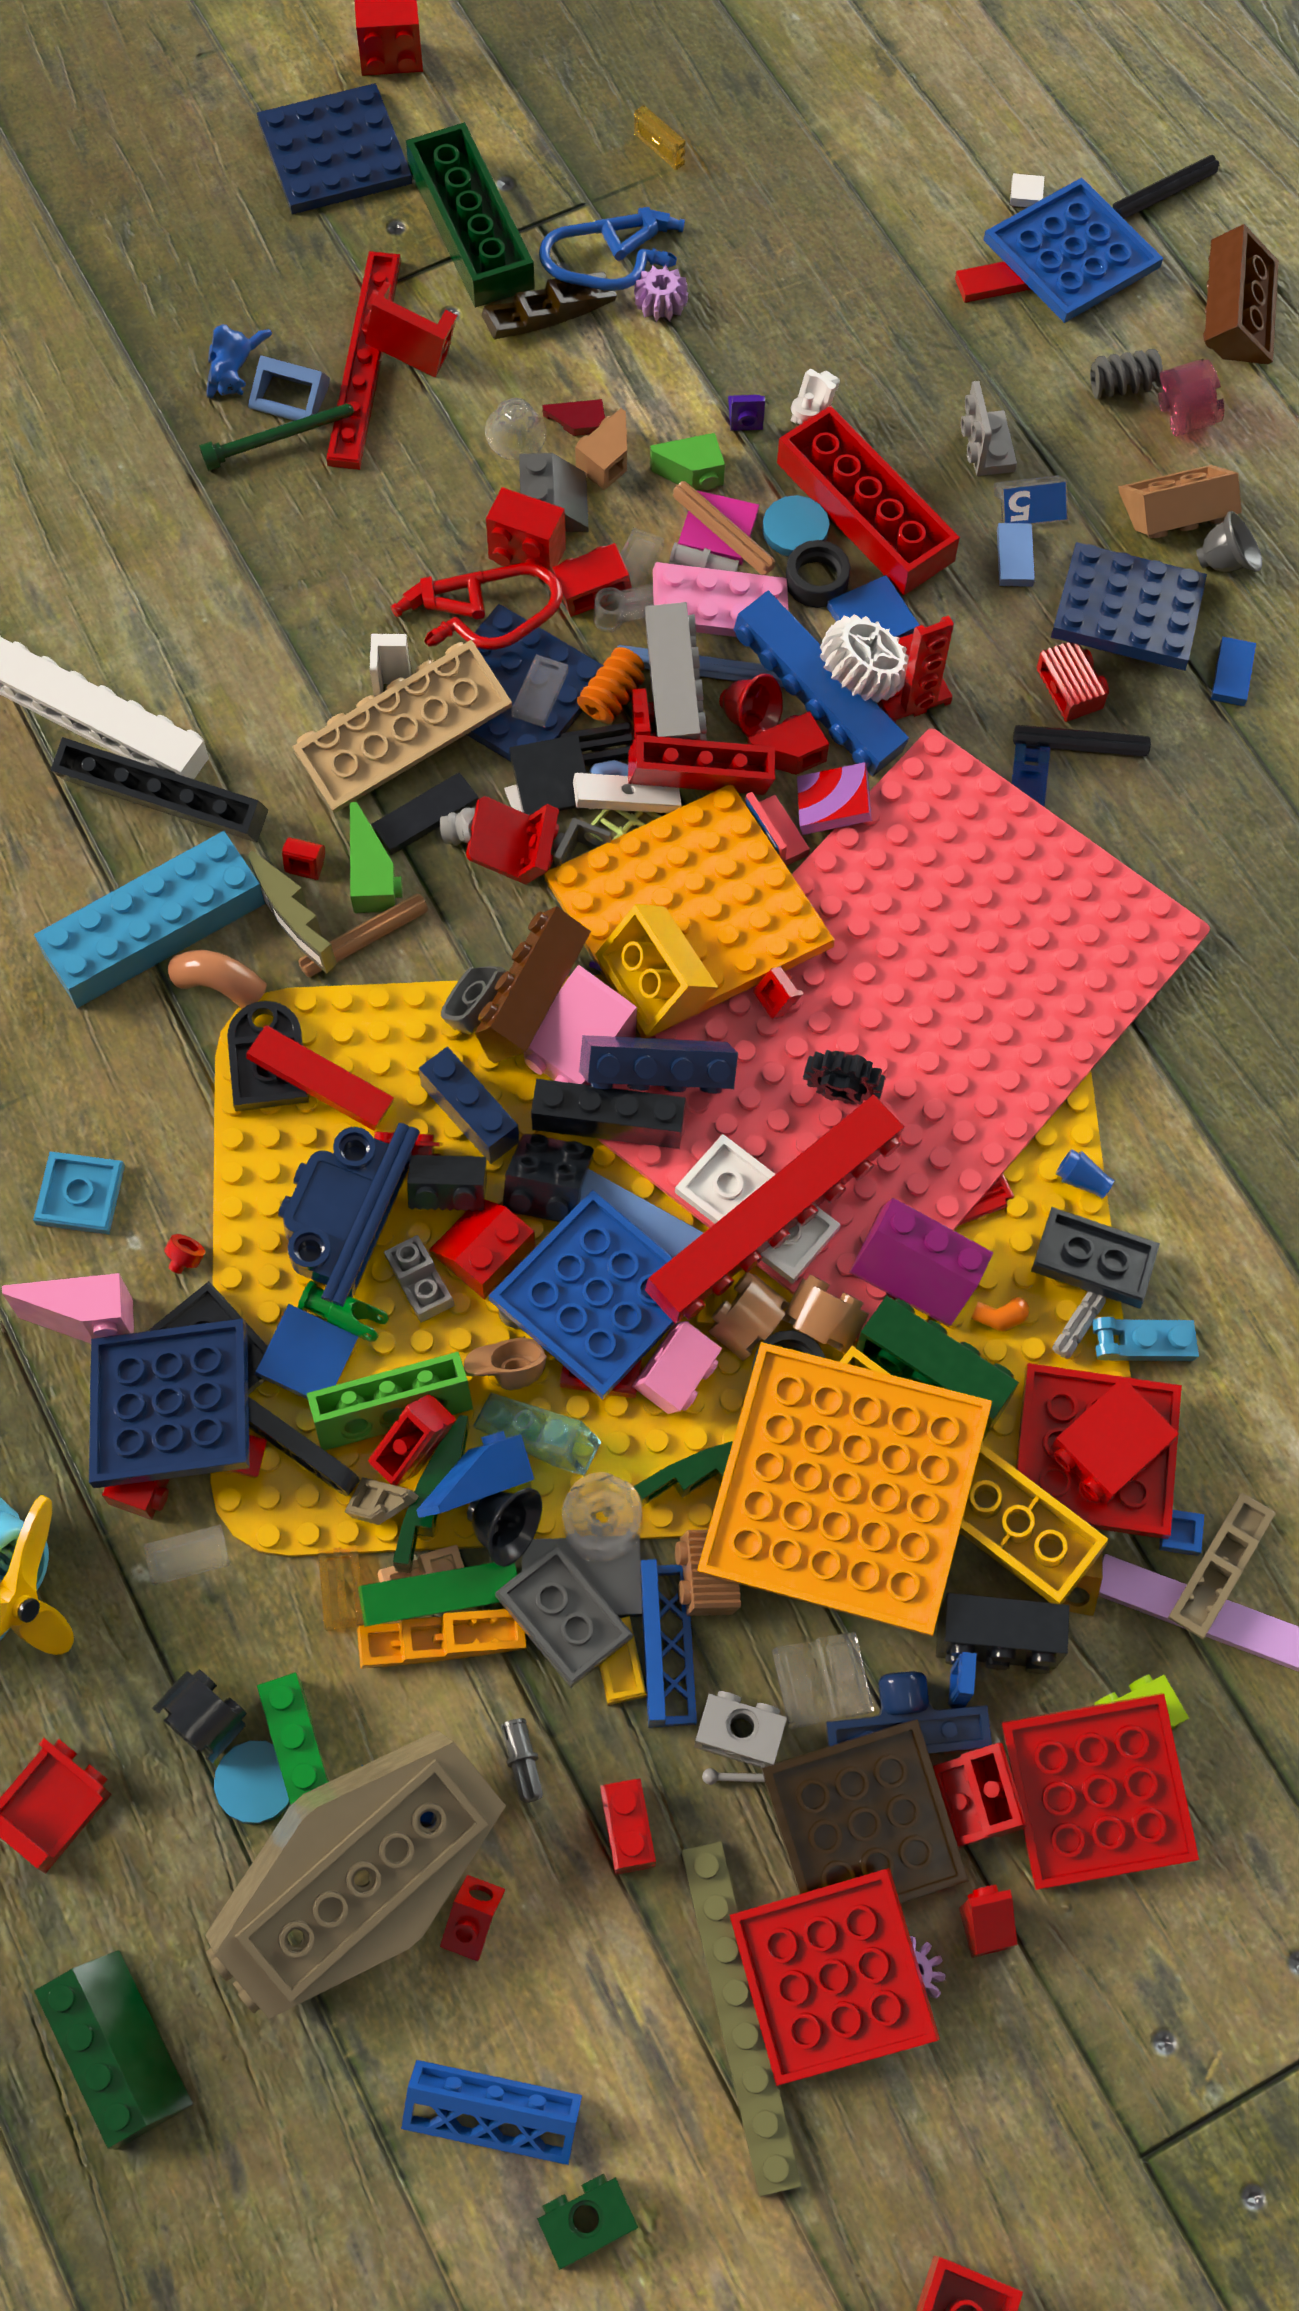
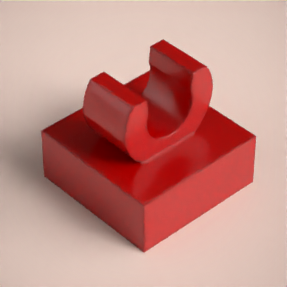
M781 966L771 968L753 990L772 1020L783 1017L788 1009L796 1004L804 994L802 990L795 988L791 982L794 978L792 975L786 974Z

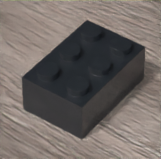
M947 1593L938 1615L936 1657L946 1658L945 1663L953 1665L962 1652L977 1653L976 1661L986 1662L985 1667L989 1669L1007 1670L1010 1669V1665L1026 1666L1025 1671L1029 1673L1048 1674L1050 1669H1055L1068 1654L1070 1605Z

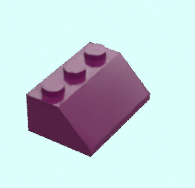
M892 1198L881 1207L849 1273L889 1295L905 1301L911 1307L949 1327L977 1288L994 1252L899 1200Z

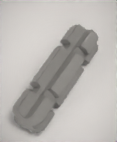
M1087 1292L1081 1304L1064 1327L1063 1334L1058 1336L1052 1346L1056 1354L1065 1359L1071 1357L1078 1346L1077 1343L1081 1342L1096 1315L1103 1308L1106 1302L1104 1296Z

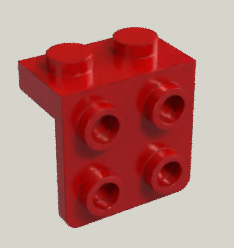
M487 796L481 797L476 803L471 827V839L466 850L467 859L527 885L542 874L547 873L552 865L553 855L551 854V849L559 831V824L557 823L559 809L546 804L533 814L528 815Z

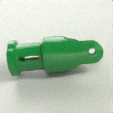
M309 1281L299 1300V1309L322 1317L327 1322L370 1342L377 1340V1332L358 1320L369 1319L379 1324H386L389 1321V1317L384 1311L351 1296L347 1297L343 1307L323 1300L321 1296L324 1289L318 1287V1283Z

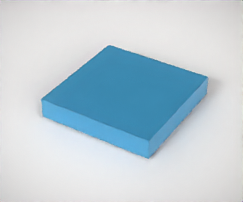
M50 1151L33 1218L34 1223L41 1226L109 1235L125 1169L124 1162Z

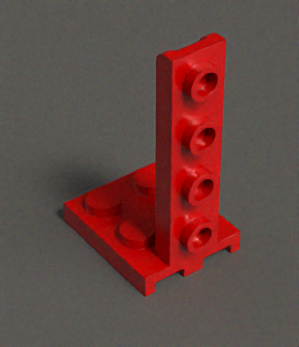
M949 615L942 617L939 623L924 627V625H919L914 628L913 634L899 639L898 643L907 648L905 654L909 656L905 685L887 701L881 699L877 702L878 706L895 723L896 720L912 714L914 717L927 712V709L943 703L945 706L951 704L953 696L943 679L954 623Z

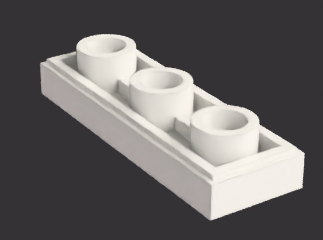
M575 773L573 778L577 808L670 813L682 806L679 788L628 784V776Z

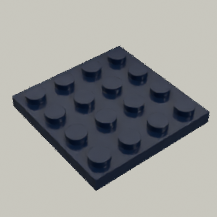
M376 83L257 112L258 123L291 214L412 184V174Z
M1076 542L1051 638L1185 671L1189 661L1207 574L1189 568L1185 569L1164 564L1156 560L1152 561L1131 556L1124 552L1119 553L1099 548L1095 545Z
M498 604L474 633L488 638L499 637L510 633L527 620ZM539 627L509 647L497 650L477 648L510 698L512 707L466 735L510 762V747L561 738V733H566L583 712L577 703V697L580 696L584 687L588 686L591 678L596 676L598 669L603 667V665Z
M243 1318L91 1339L89 1483L93 1488L250 1468L247 1324Z

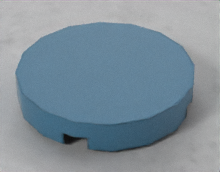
M798 495L783 497L773 502L765 512L763 519L764 539L771 549L781 555L789 556L797 546L807 541H826L830 525L828 515L823 507L811 498Z
M248 1741L233 1747L223 1756L215 1771L214 1791L219 1805L231 1818L244 1824H261L276 1819L289 1807V1798L273 1744L267 1741Z

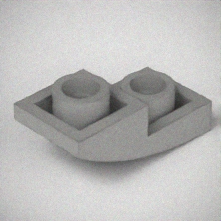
M418 1235L384 1251L402 1290L420 1322L455 1306L452 1296L436 1271L434 1262Z

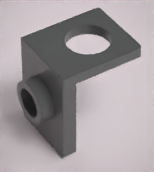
M573 818L566 833L561 832L556 839L553 850L555 852L554 868L569 861L578 842L597 848L607 842H611L612 832ZM587 833L595 834L599 836L603 841H597L591 838Z

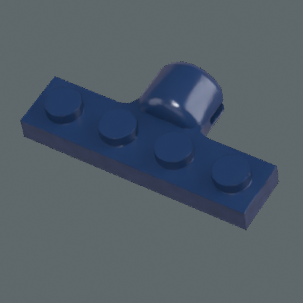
M917 1671L890 1673L881 1676L878 1682L881 1710L878 1715L825 1722L828 1746L913 1719H918L928 1753L983 1748L992 1745L987 1705L942 1710L933 1709L929 1703L927 1678L922 1672Z

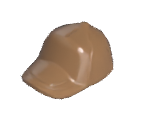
M514 1338L472 1350L466 1356L463 1367L467 1376H494L503 1389L515 1390L527 1387L540 1378L545 1369L547 1356L544 1354L541 1345L535 1340Z

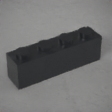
M536 1079L531 1110L532 1130L680 1149L686 1097L615 1088L599 1089L591 1085Z

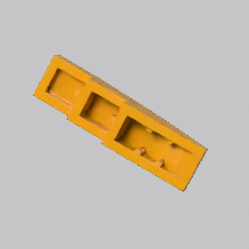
M506 1609L444 1613L441 1617L407 1619L399 1623L380 1624L369 1627L362 1625L357 1629L360 1669L461 1659L526 1648L525 1632Z

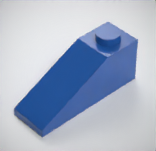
M504 1431L481 1437L483 1445L467 1450L416 1510L418 1517L440 1514L534 1480L521 1434L505 1437Z

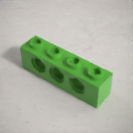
M459 1352L306 1393L320 1447L324 1451L388 1433L395 1421L399 1420L400 1414L408 1404L416 1400L418 1401L428 1394L434 1396L452 1415L473 1410L468 1380Z

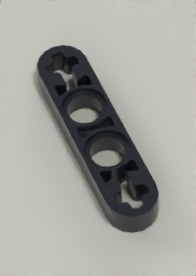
M248 1397L249 1428L336 1491L349 1496L360 1482L359 1477L351 1469Z

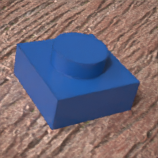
M1173 1510L1171 1536L1168 1539L1160 1538L1159 1550L1199 1556L1202 1552L1204 1514Z

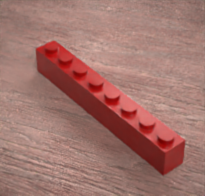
M873 1094L651 1275L647 1280L645 1291L675 1324L684 1317L688 1320L692 1319L705 1307L706 1304L703 1302L713 1293L716 1296H720L734 1283L732 1277L743 1269L745 1273L752 1270L762 1260L763 1257L760 1254L769 1246L773 1249L781 1246L790 1237L791 1233L789 1230L798 1222L801 1226L810 1222L819 1212L816 1208L825 1200L832 1203L839 1198L846 1190L844 1185L853 1177L857 1181L863 1178L874 1167L872 1161L878 1156L882 1155L886 1158L891 1155L901 1144L898 1139L905 1126Z

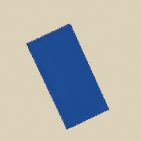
M1222 637L1211 700L1245 706L1256 643Z
M962 1652L951 1667L948 1705L951 1708L965 1707L974 1695L977 1653Z

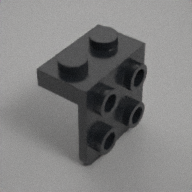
M541 1134L522 1135L505 1174L503 1206L513 1213L561 1222L580 1203L582 1185L591 1164L594 1149L577 1141H563L548 1138Z

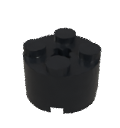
M200 1669L194 1674L186 1671L152 1709L156 1714L164 1709L169 1714L164 1719V1722L196 1751H202L204 1748L209 1750L210 1753L205 1759L213 1763L246 1727L242 1719L247 1713L230 1697L222 1701L213 1692L217 1685Z

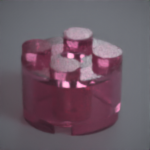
M1208 359L1195 360L1160 372L1163 392L1158 393V401L1163 412L1169 411L1171 415L1170 428L1175 437L1223 421L1224 400L1223 398L1217 400L1216 389L1221 388L1215 368Z

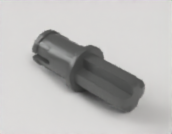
M518 1718L507 1721L501 1725L508 1749L509 1759L506 1761L507 1766L513 1769L520 1800L524 1803L537 1801L543 1796L535 1761L539 1758L538 1754L533 1752L526 1719Z

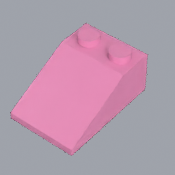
M119 1273L2 1286V1294L18 1318L90 1344L91 1339L134 1333L133 1298Z

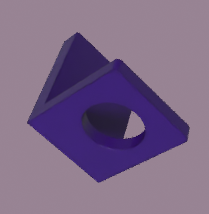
M728 396L730 431L763 430L765 396Z

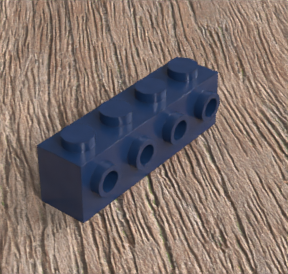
M582 1035L579 1072L588 1083H591L592 1087L599 1089H611L613 1084H627V1087L630 1089L644 1091L649 1090L650 1085L664 1086L665 1090L672 1092H684L686 1087H699L702 1092L717 1094L722 1092V1088L734 1089L738 1052L728 1042Z

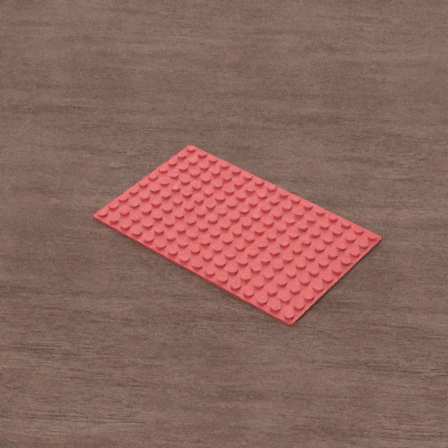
M932 728L928 729L869 791L872 821L835 828L792 873V876L834 938L833 948L784 971L794 978L791 982L795 988L804 992L796 1004L792 1005L783 1017L772 1020L753 992L757 987L756 985L649 1037L654 1039L728 1042L738 1052L734 1089L722 1088L721 1093L713 1094L702 1092L699 1087H686L684 1092H672L665 1090L664 1086L650 1085L649 1090L640 1091L628 1088L627 1084H613L615 1089L686 1097L680 1149L596 1138L710 1228L714 1223L675 1193V1187L719 1137L724 1134L776 1174L860 1106L859 1104L844 1103L840 1100L831 1101L822 1096V1094L816 1093L817 1087H808V1081L803 1079L808 1057L814 1056L815 1052L825 1055L826 1050H830L831 1052L843 1051L848 1055L858 1054L867 1061L873 1062L872 1068H881V1075L886 1076L879 1100L905 1126L898 1139L901 1142L900 1146L888 1157L884 1158L880 1155L872 1161L874 1167L863 1178L857 1181L853 1177L844 1185L846 1187L844 1193L834 1202L829 1203L825 1200L818 1206L841 1224L840 1230L793 1284L762 1260L756 1265L793 1295L802 1278L807 1280L809 1274L830 1284L827 1292L840 1298L844 1292L862 1301L861 1310L869 1313L862 1329L886 1295L895 1300V1297L849 1273L881 1207L892 1198H895L954 1231L970 1210L979 1202L983 1195L1005 1172L1206 938L1210 931L1209 925L939 731ZM860 1333L858 1334L855 1342L859 1340Z

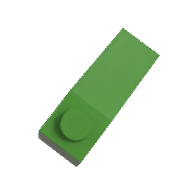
M350 802V897L353 912H384L396 905V898H403L402 876L395 877L393 862L357 802Z

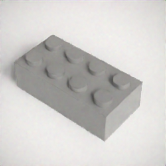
M687 602L645 606L646 636L656 734L658 737L707 741L705 712H703L702 680L699 673V651L696 646L695 615H688Z

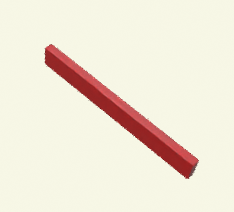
M369 251L337 404V406L351 404L354 408V413L351 417L334 422L326 458L327 466L360 470L383 357L382 351L365 344L367 329L363 328V324L370 311L367 309L368 300L374 289L377 291L381 289L384 281L391 284L388 300L394 301L401 266V254Z

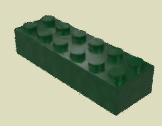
M460 123L406 140L408 167L474 307L514 296L518 292L535 289L534 262L466 123Z

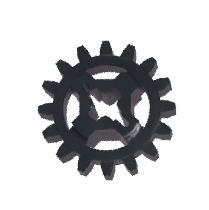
M826 1050L825 1055L815 1052L814 1056L808 1057L803 1079L808 1081V1087H817L816 1093L822 1094L826 1099L861 1105L863 1100L866 1101L873 1094L878 1099L881 1098L886 1076L881 1075V1068H872L873 1062L867 1061L858 1054L848 1055L843 1051L831 1052Z

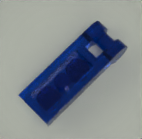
M1016 743L1011 784L1045 807L1050 747L1040 746L1039 749L1026 748V744ZM1024 762L1037 763V766L1026 765Z

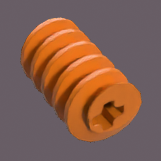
M615 648L611 657L606 659L603 667L598 669L596 676L591 678L588 686L584 687L580 696L577 697L579 707L592 718L607 725L612 724L615 719L614 715L620 714L622 711L621 705H626L629 702V695H632V689H637V685H642L645 681L644 674L641 672L645 666L640 656L627 648Z

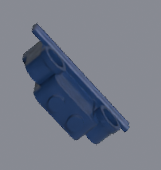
M398 1123L390 1144L373 1138L363 1128H346L334 1140V1153L324 1150L317 1151L310 1156L307 1164L300 1163L293 1180V1184L297 1186L292 1197L285 1196L280 1206L278 1217L283 1218L285 1236L289 1240L288 1254L294 1270L304 1277L326 1285L321 1299L343 1307L347 1297L354 1296L409 1171L411 1152L420 1134L418 1129Z

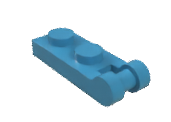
M1101 1317L1094 1319L1092 1322L1093 1333L1098 1335L1099 1345L1095 1347L1098 1360L1194 1361L1199 1357L1194 1320H1128ZM1113 1335H1119L1120 1345L1114 1343Z

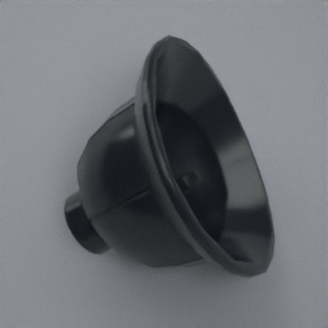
M526 1488L514 1494L498 1492L470 1503L467 1509V1519L472 1522L477 1539L488 1549L491 1560L496 1565L505 1567L513 1564L530 1546L541 1519L542 1499L537 1490Z

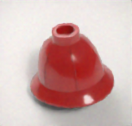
M762 673L753 679L738 680L732 683L728 689L723 690L719 698L720 706L724 709L726 716L731 722L741 727L743 733L748 738L756 731L763 728L770 729L780 722L783 712L782 692L778 681L770 674Z

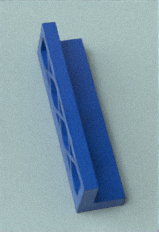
M657 1559L641 1560L648 1728L696 1725L691 1617L686 1614V1605H681L682 1612L674 1605L679 1600L678 1593L669 1601L658 1591V1576L680 1575V1581L684 1580L683 1566H657ZM659 1601L665 1605L661 1611L659 1609ZM669 1610L682 1620L683 1627L673 1640L668 1638L661 1631L660 1620ZM682 1637L684 1651L676 1645ZM661 1640L668 1645L663 1651ZM671 1649L685 1661V1669L675 1680L663 1671L662 1659ZM684 1677L686 1678V1691L679 1685ZM663 1679L670 1685L665 1691ZM674 1689L687 1700L688 1715L665 1716V1698Z
M416 2060L407 2088L401 2129L569 2165L582 2095ZM415 2103L432 2107L438 2116L432 2119L414 2116ZM462 2114L471 2115L480 2124L474 2128L465 2127L458 2122L456 2117ZM504 2123L513 2124L522 2133L515 2137L503 2135L498 2126ZM546 2132L564 2135L563 2148L545 2144L539 2136Z

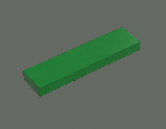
M493 1562L361 1585L358 1587L364 1627L501 1603L496 1598L495 1592L517 1576L515 1562L505 1567L496 1565Z

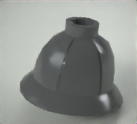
M1228 511L1224 522L1211 530L1205 538L1203 547L1196 550L1198 560L1203 569L1210 566L1216 571L1222 572L1237 571L1243 568L1257 572L1261 570L1263 564L1260 549L1252 533L1242 519L1233 511Z

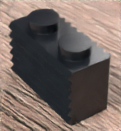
M411 1155L407 1179L408 1207L411 1210L417 1208L428 1211L431 1208L433 1210L439 1208L443 1211L447 1208L451 1211L454 1208L457 1211H467L469 1209L474 1211L477 1209L481 1212L485 1205L487 1185L486 1157Z

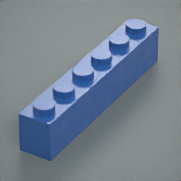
M769 590L738 613L733 629L738 640L744 646H749L758 655L759 661L765 669L773 671L778 676L785 690L793 696L796 695L805 705L806 711H810L814 719L819 720L828 729L829 735L834 742L843 745L852 754L856 764L865 762L868 772L873 777L903 752L909 737L871 698L865 701L859 694L853 696L851 690L846 687L841 688L842 684L838 680L831 679L832 672L824 669L826 662L820 658L822 653L821 645Z

